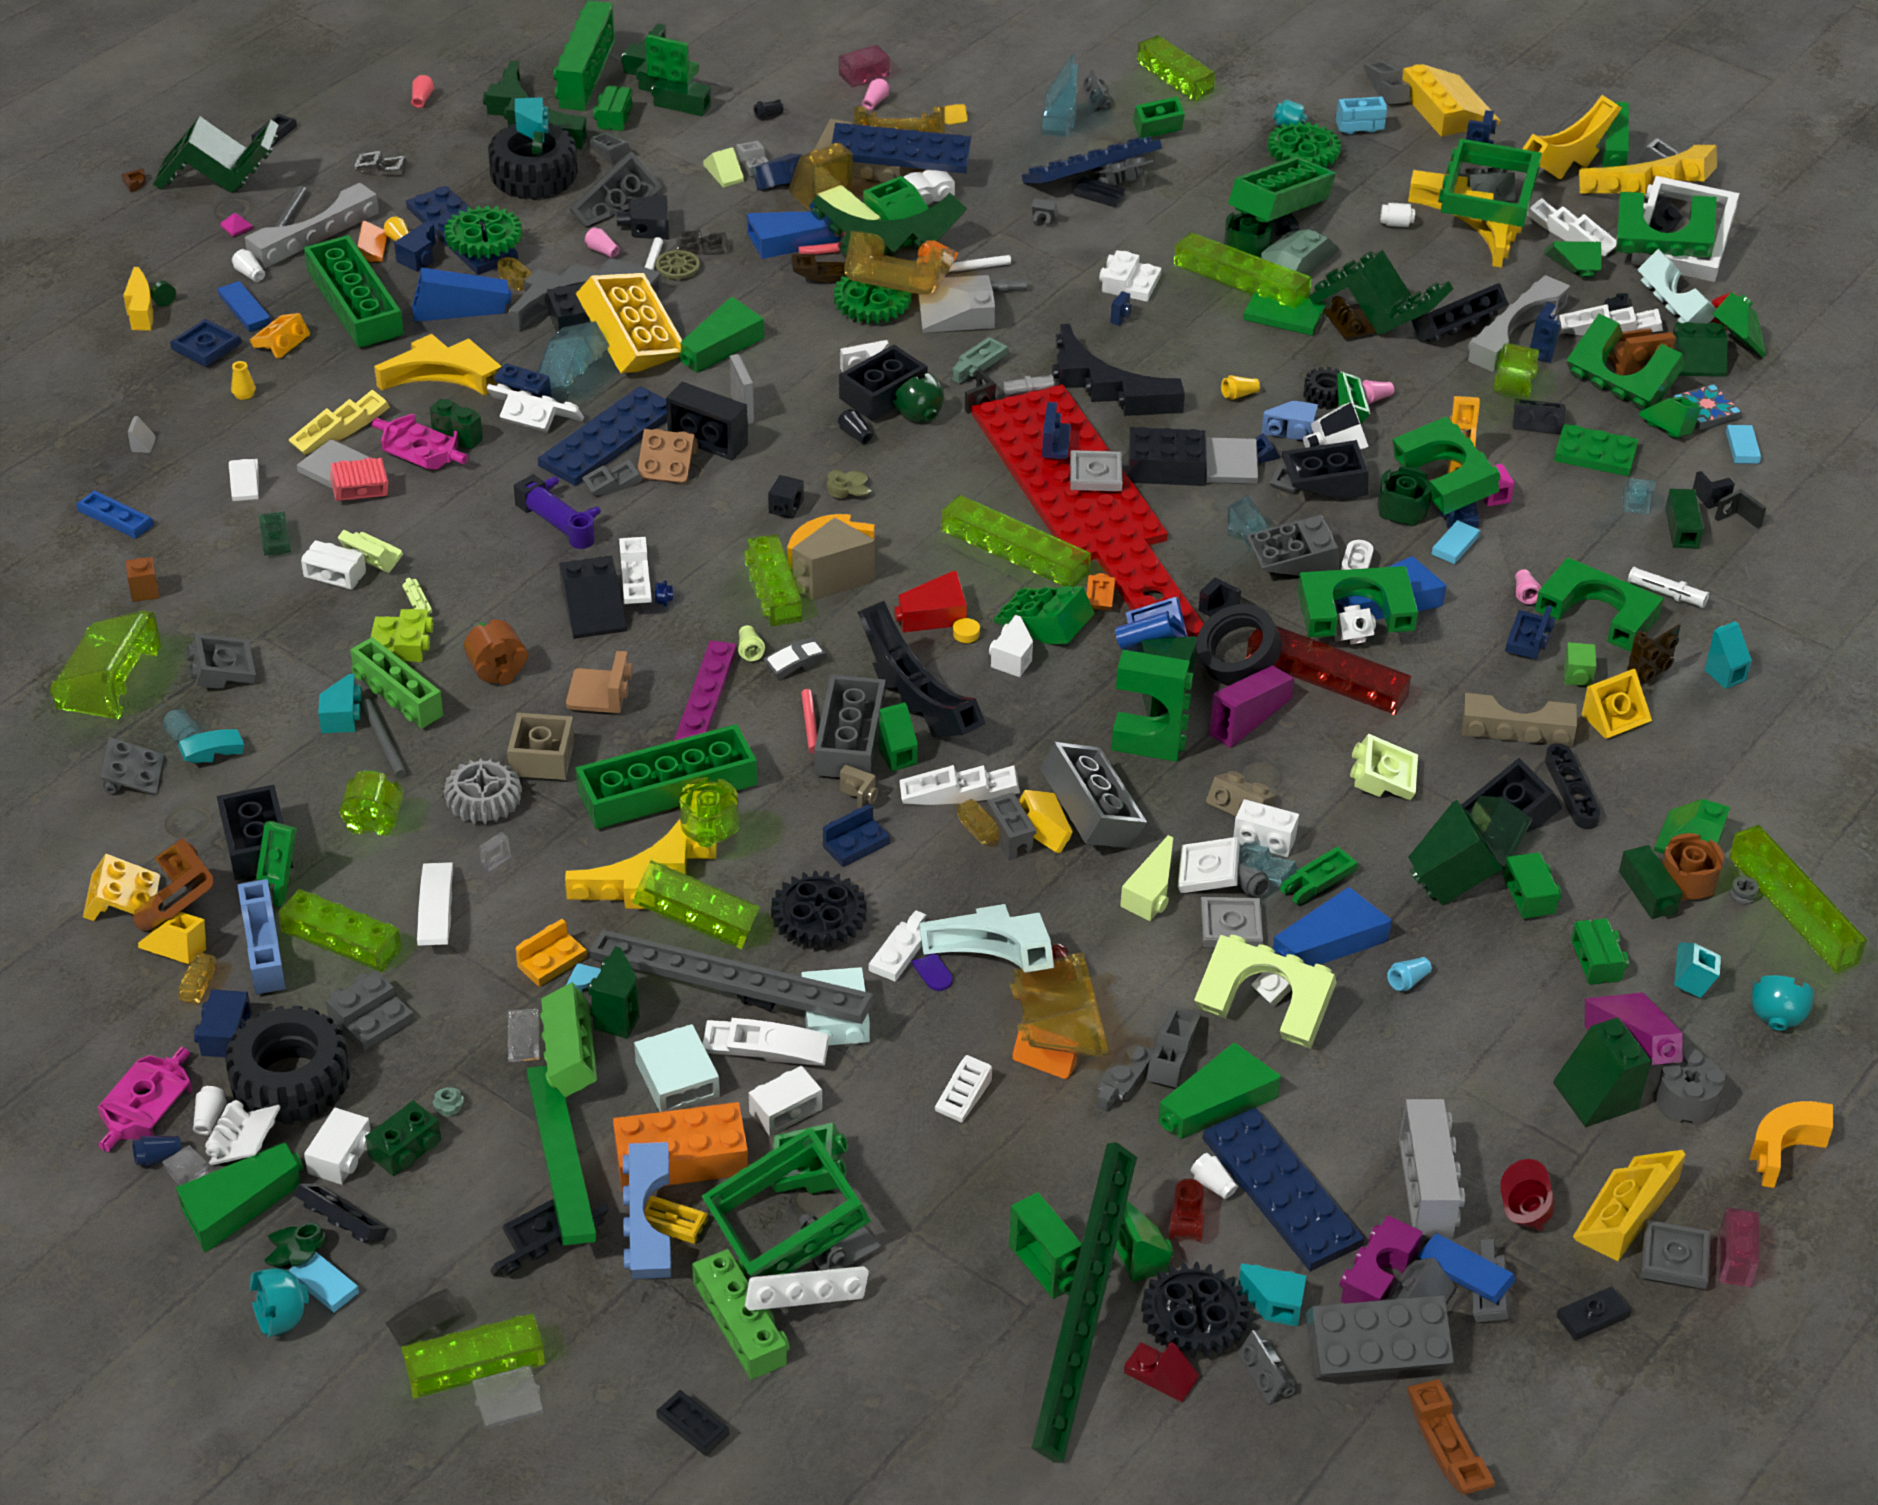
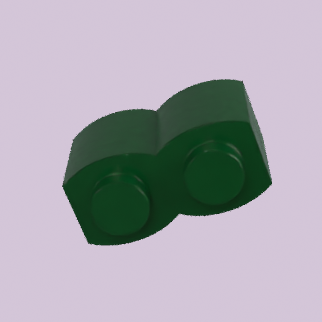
M439 399L429 408L432 429L450 437H454V432L457 431L459 447L473 449L483 440L481 416L475 410L460 407L449 399Z

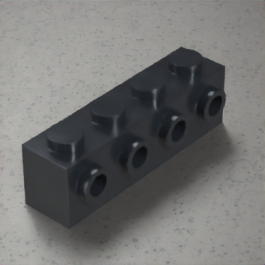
M1499 282L1411 320L1419 342L1429 339L1430 343L1444 338L1443 333L1446 331L1451 335L1462 330L1461 325L1465 323L1469 327L1481 322L1479 319L1481 316H1484L1486 320L1498 315L1497 310L1509 304Z

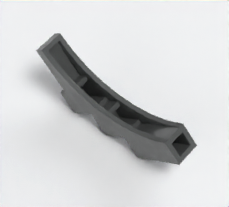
M609 258L599 270L573 263L567 271L563 272L562 276L536 269L525 279L524 290L526 292L509 309L508 316L511 322V330L520 332L530 322L548 313L547 289L576 285L586 282L591 276L644 273L658 297L662 292L661 272Z

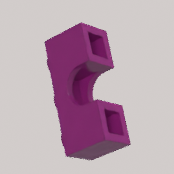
M1387 1215L1381 1226L1376 1224L1369 1236L1368 1242L1370 1243L1366 1248L1362 1246L1359 1249L1354 1260L1355 1266L1352 1270L1347 1268L1340 1280L1339 1286L1343 1288L1341 1302L1346 1304L1386 1300L1392 1291L1394 1276L1383 1271L1381 1268H1393L1403 1273L1410 1261H1413L1419 1252L1423 1232Z

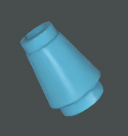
M1425 957L1394 963L1388 970V981L1395 990L1407 991L1431 972V963Z

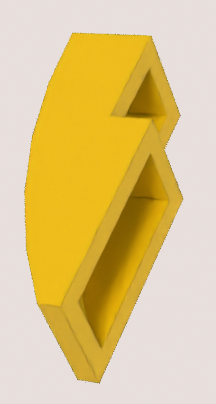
M134 267L123 295L126 312L129 315L132 330L151 331L153 307L148 282L140 268Z

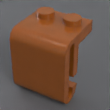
M1651 328L1625 331L1607 359L1618 375H1631L1639 372L1648 364L1661 343L1673 349L1676 337L1672 332L1652 335Z
M181 838L155 857V860L173 882L135 910L133 920L141 931L149 932L154 930L196 900L213 885L212 874L199 859L195 847L191 843L186 842L184 838ZM185 886L187 888V893L164 911H159L158 905L181 887Z

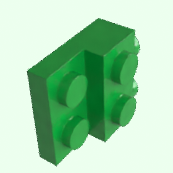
M833 1122L812 1127L843 1176L846 1177L845 1163L841 1159L842 1153L848 1150L845 1135L839 1133ZM806 1129L775 1135L773 1150ZM818 1156L771 1185L775 1193L806 1187L808 1192L813 1194L838 1188Z

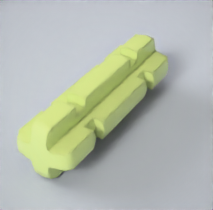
M407 578L402 586L414 609L428 610V614L432 613V608L418 581Z

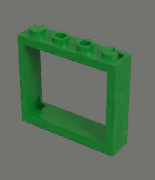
M1460 139L1457 149H1452L1451 161L1448 162L1447 175H1444L1443 189H1440L1438 202L1442 203L1441 213L1524 227L1539 173L1542 153ZM1462 163L1527 173L1519 203L1514 204L1454 193Z
M812 1127L794 1136L775 1150L768 1152L764 1157L741 1169L737 1174L702 1195L703 1200L751 1278L790 1274L871 1222L862 1203ZM818 1156L847 1201L752 1261L724 1214Z

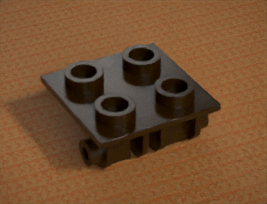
M1335 296L1332 299L1331 308L1324 310L1326 316L1344 339L1377 333L1358 303L1346 305L1343 297Z
M1680 624L1654 640L1646 632H1639L1634 636L1627 671L1631 669L1636 670L1640 685L1651 681L1654 676L1662 671H1667L1673 665L1675 648L1679 642Z

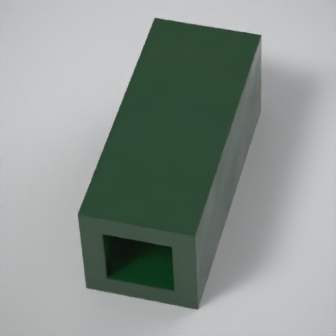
M1669 488L1665 511L1673 548L1699 549L1704 528L1695 489Z
M1646 845L1623 851L1619 873L1650 918L1667 917L1678 913L1683 892L1651 846Z

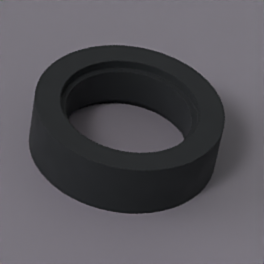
M1238 604L1218 611L1204 623L1197 637L1196 648L1198 656L1208 674L1217 682L1232 685L1272 665L1274 666L1281 654L1282 640L1271 616L1265 610L1254 605ZM1242 627H1253L1263 632V640L1260 647L1250 657L1234 663L1223 662L1216 658L1215 652L1218 643L1231 631Z

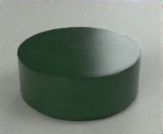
M534 131L532 154L540 155L542 154L543 133Z
M158 281L152 286L150 296L157 305L167 306L175 300L176 290L169 282Z

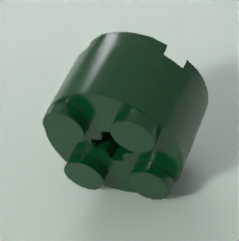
M1234 212L1230 213L1226 218L1224 236L1226 255L1231 258L1249 259L1252 262L1261 261V253L1271 246L1273 221H1258L1250 213H1239L1234 215Z
M1407 466L1399 467V470L1391 472V469L1387 470L1382 475L1377 503L1379 516L1386 520L1390 519L1395 522L1404 523L1407 526H1416L1429 511L1431 486L1427 479V474L1417 468Z

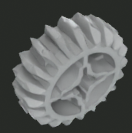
M480 757V760L477 762L469 759L467 765L459 764L457 770H451V775L446 778L444 797L446 805L453 812L454 817H461L463 822L471 819L473 824L483 821L486 825L489 820L497 823L499 817L507 818L509 812H515L516 805L520 804L522 785L517 772L512 769L511 765H505L503 760L495 763L493 758L483 761Z

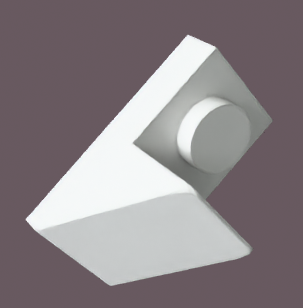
M884 340L840 349L841 371L844 372L888 348V341Z
M258 459L229 461L232 501L259 499Z

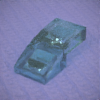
M1244 843L1240 847L1239 862L1265 872L1271 881V885L1281 887L1284 880L1288 879L1298 870L1296 861L1271 857L1269 847Z

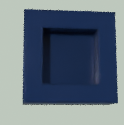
M1121 291L1112 302L1110 323L1119 326L1125 318L1130 316L1132 311L1130 293Z

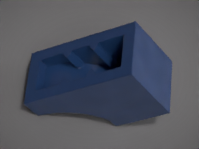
M787 154L751 167L758 190L792 183L809 176L803 154Z
M426 221L395 241L396 262L416 272L432 263V246L436 244L434 224Z

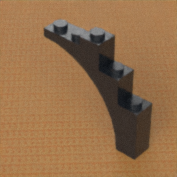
M1060 324V334H1056L1055 337L1056 349H1059V354H1057L1056 364H1052L1053 379H1057L1058 385L1063 384L1065 388L1085 387V392L1090 394L1091 402L1117 401L1118 406L1123 408L1124 416L1183 413L1185 391L1181 378L1143 376L1111 366L1093 356L1081 345L1075 337L1070 324Z
M885 601L877 602L857 612L876 658V662L872 664L878 679H885V688H898L903 703L907 704L909 712L922 711L932 737L964 735L986 724L976 698L964 697L952 692L939 683L919 662L899 632Z

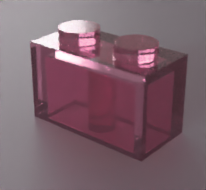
M878 45L840 55L839 76L851 87L890 76V56Z
M1726 1207L1719 1230V1282L1752 1287L1759 1265V1212Z

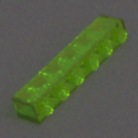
M1192 232L1175 244L1174 265L1250 294L1257 292L1261 297H1269L1282 305H1288L1292 308H1296L1306 298H1309L1311 289L1310 276Z
M958 495L942 510L941 531L1062 586L1076 587L1089 574L1090 552L962 495Z
M1759 824L1735 833L1729 858L1747 877L1754 879L1758 883V890L1835 973L1860 964L1867 939Z

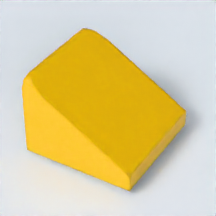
M964 104L938 108L939 114L948 125L967 121L966 106Z

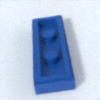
M240 281L217 288L220 298L249 332L268 326L271 323L270 316Z
M95 490L76 504L79 512L135 539L154 525L153 518Z
M1437 1233L1416 1255L1418 1260L1434 1257L1452 1281L1495 1304L1516 1281L1513 1273Z

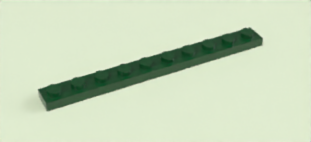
M1117 1142L1106 1145L1031 1448L1054 1463L1064 1462L1137 1161V1156Z

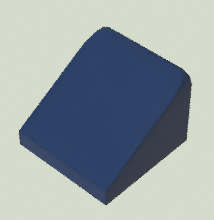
M1264 433L1255 438L1257 464L1280 458Z

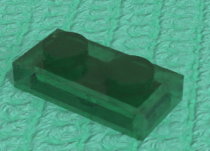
M285 511L260 514L259 522L264 556L291 552Z

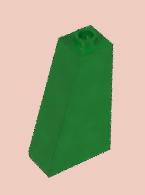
M734 297L729 298L680 342L681 362L698 373L764 339V318Z
M1234 1042L1160 1102L1158 1123L1166 1131L1172 1132L1180 1139H1184L1276 1099L1279 1096L1281 1075Z
M283 1143L176 1187L180 1208L203 1252L211 1250L296 1189L298 1184H301L299 1171L303 1170V1166L297 1152L291 1154L286 1143Z

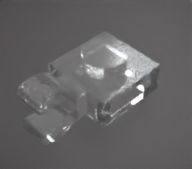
M190 1145L162 1162L164 1170L179 1185L209 1174L207 1162Z

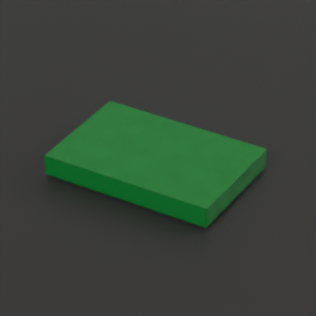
M1257 287L1244 311L1243 320L1313 336L1326 308V302L1319 301L1313 304L1309 298Z

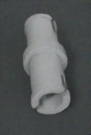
M1052 374L1034 378L1025 376L1024 379L1003 381L1005 397L1054 386Z

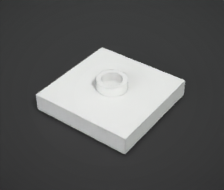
M1238 837L1181 845L1178 877L1180 893L1236 886L1240 850Z

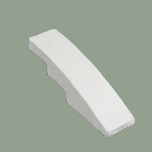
M1542 198L1529 207L1527 216L1565 241L1601 242V255L1606 256L1616 248V240L1585 214L1578 219L1565 207L1562 206L1559 210H1556Z
M1602 305L1559 315L1562 331L1565 334L1583 336L1598 314L1620 323L1622 332L1651 328L1652 332L1663 331L1658 309L1634 314L1633 307L1609 312L1608 306Z
M954 765L900 780L903 804H959L988 800L1009 793H1020L1018 776L1014 766L987 773L984 765L961 772H956Z
M453 862L423 864L418 911V946L448 944L451 926Z

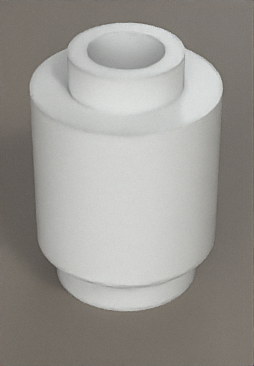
M1388 203V205H1382L1381 223L1386 224V226L1409 227V223H1414L1415 209H1411V204Z

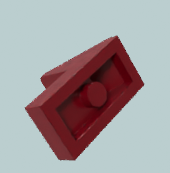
M1140 1342L1124 1365V1374L1182 1403L1199 1379V1374L1173 1342H1170L1164 1353Z

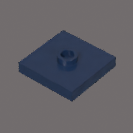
M204 319L173 339L170 345L172 350L207 367L240 345L241 337Z

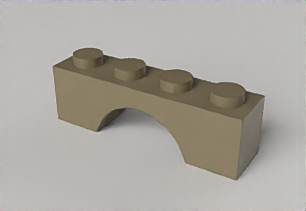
M1465 693L1461 714L1462 736L1550 745L1560 743L1573 747L1577 728L1576 704L1548 701L1541 710L1523 714L1503 708L1492 695Z

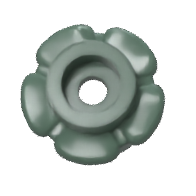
M443 1088L435 1093L433 1106L439 1114L453 1116L461 1110L464 1097L460 1095L461 1092L456 1088Z

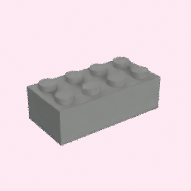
M1406 1099L1399 1135L1411 1225L1423 1232L1421 1240H1430L1435 1233L1453 1240L1455 1227H1460L1461 1216L1459 1207H1464L1465 1204L1464 1188L1458 1186V1181H1460L1459 1162H1454L1453 1157L1456 1155L1455 1137H1450L1449 1133L1452 1129L1451 1112H1446L1444 1099Z

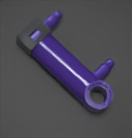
M532 474L513 485L515 505L526 513L530 511L535 512L568 536L569 544L572 547L584 549L594 544L593 518L600 514L601 510L599 507L595 506L585 512H577L548 491L559 483V479L555 476L543 481L535 474Z

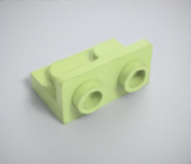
M343 530L338 536L344 548L355 549L363 553L366 563L387 573H390L403 555L400 549L364 532L352 534Z

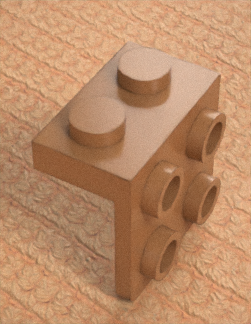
M644 429L637 469L642 479L686 483L692 454H697L698 450L695 435L688 432L677 433L662 429Z
M616 651L612 671L575 669L566 699V707L570 710L620 713L623 699L628 696V680H631L633 672L632 663H628V653L626 651Z

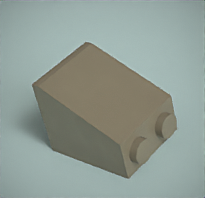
M834 517L792 548L793 589L811 600H815L872 583L875 580V540Z

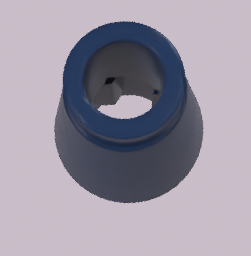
M140 1136V1139L132 1141L136 1165L143 1164L144 1167L182 1154L179 1136Z

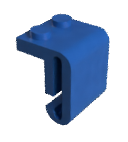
M1177 597L1125 612L1128 624L1118 626L1115 629L1120 648L1135 652H1141L1142 640L1187 637L1180 601Z

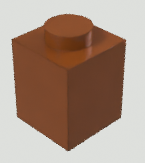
M153 557L127 560V579L132 602L158 599V580Z

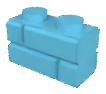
M1383 97L1338 100L1336 123L1340 132L1346 134H1353L1355 131L1373 133L1385 128L1387 106Z

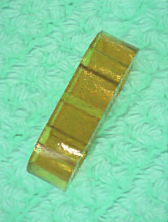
M506 257L500 259L497 263L499 277L507 280V283L512 288L520 291L524 290L525 279L532 272L515 258Z
M969 799L957 805V815L961 823L981 844L986 845L999 838V830L995 821L975 800Z
M203 953L195 955L180 983V1001L193 1004L199 1003L213 978L216 968L215 956Z

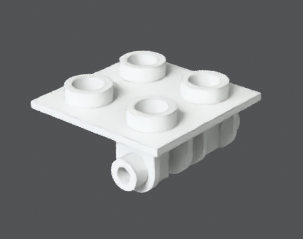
M234 1100L232 1103L227 1104L221 1115L222 1118L218 1120L217 1125L205 1144L207 1148L206 1153L212 1157L209 1165L255 1156L262 1148V1142L268 1130L274 1125L275 1117L281 1106L275 1105L246 1113L243 1110V1104L239 1101Z

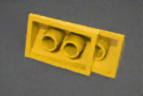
M1676 1150L1634 1156L1628 1167L1614 1169L1574 1233L1573 1238L1577 1242L1619 1261L1643 1229L1645 1220H1650L1678 1183L1686 1155L1684 1151Z

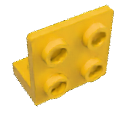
M105 853L91 875L83 918L94 921L100 911L105 912L109 905L134 914L138 907L157 894L160 874Z

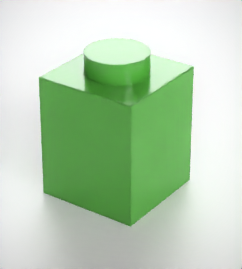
M1568 642L1564 658L1565 684L1592 685L1596 670L1595 645Z

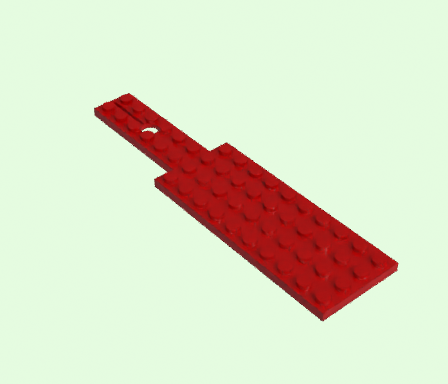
M1064 385L1030 391L972 406V416L1071 564L1075 565L1096 559L1105 573L1115 578V588L1131 611L1177 597L1180 601L1187 637L1196 636L1197 638L1204 625L1149 546L1167 541L1168 532L1122 469V491L1070 490V452L1072 450H1110ZM1047 402H1057V413H1061V423L1071 424L1067 459L1042 457L1043 429ZM1156 590L1164 596L1159 600H1155L1150 595L1144 596V593Z

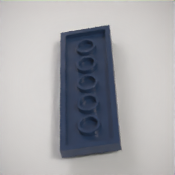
M835 123L830 148V160L967 174L971 136Z
M1151 136L1144 138L1136 137L1128 139L1127 143L1108 145L1106 149L1090 150L1085 155L1076 154L1069 156L1068 160H1055L1049 162L1047 166L1042 167V165L1028 168L1029 172L1021 174L1023 183H1044L1162 149L1160 140H1151Z
M447 186L438 187L433 191L406 200L407 209L422 223L428 221L434 224L435 235L447 247L448 243L445 240L447 220H452V215L459 216L460 210L468 212L467 208L469 207ZM481 221L483 241L487 242L484 223ZM448 247L477 275L518 260V251L508 248V253L500 251V256L491 254V257L487 258L486 255H482L478 259L475 254L469 258L468 253L460 255L459 250L453 251L452 247Z
M639 386L539 456L538 466L577 486L583 481L582 477L603 465L605 466L643 438L644 429L653 430L667 421L666 399Z
M1256 1107L1203 1131L1202 1139L1309 1271L1317 1269L1363 1246L1364 1237Z

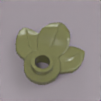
M832 470L827 475L826 487L828 488V494L833 497L846 498L848 493L856 496H865L872 493L868 487L864 486L868 481V476L863 472L849 471L845 473L842 470Z

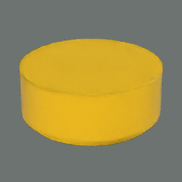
M963 618L957 620L953 625V637L961 643H972L980 636V625L973 619Z

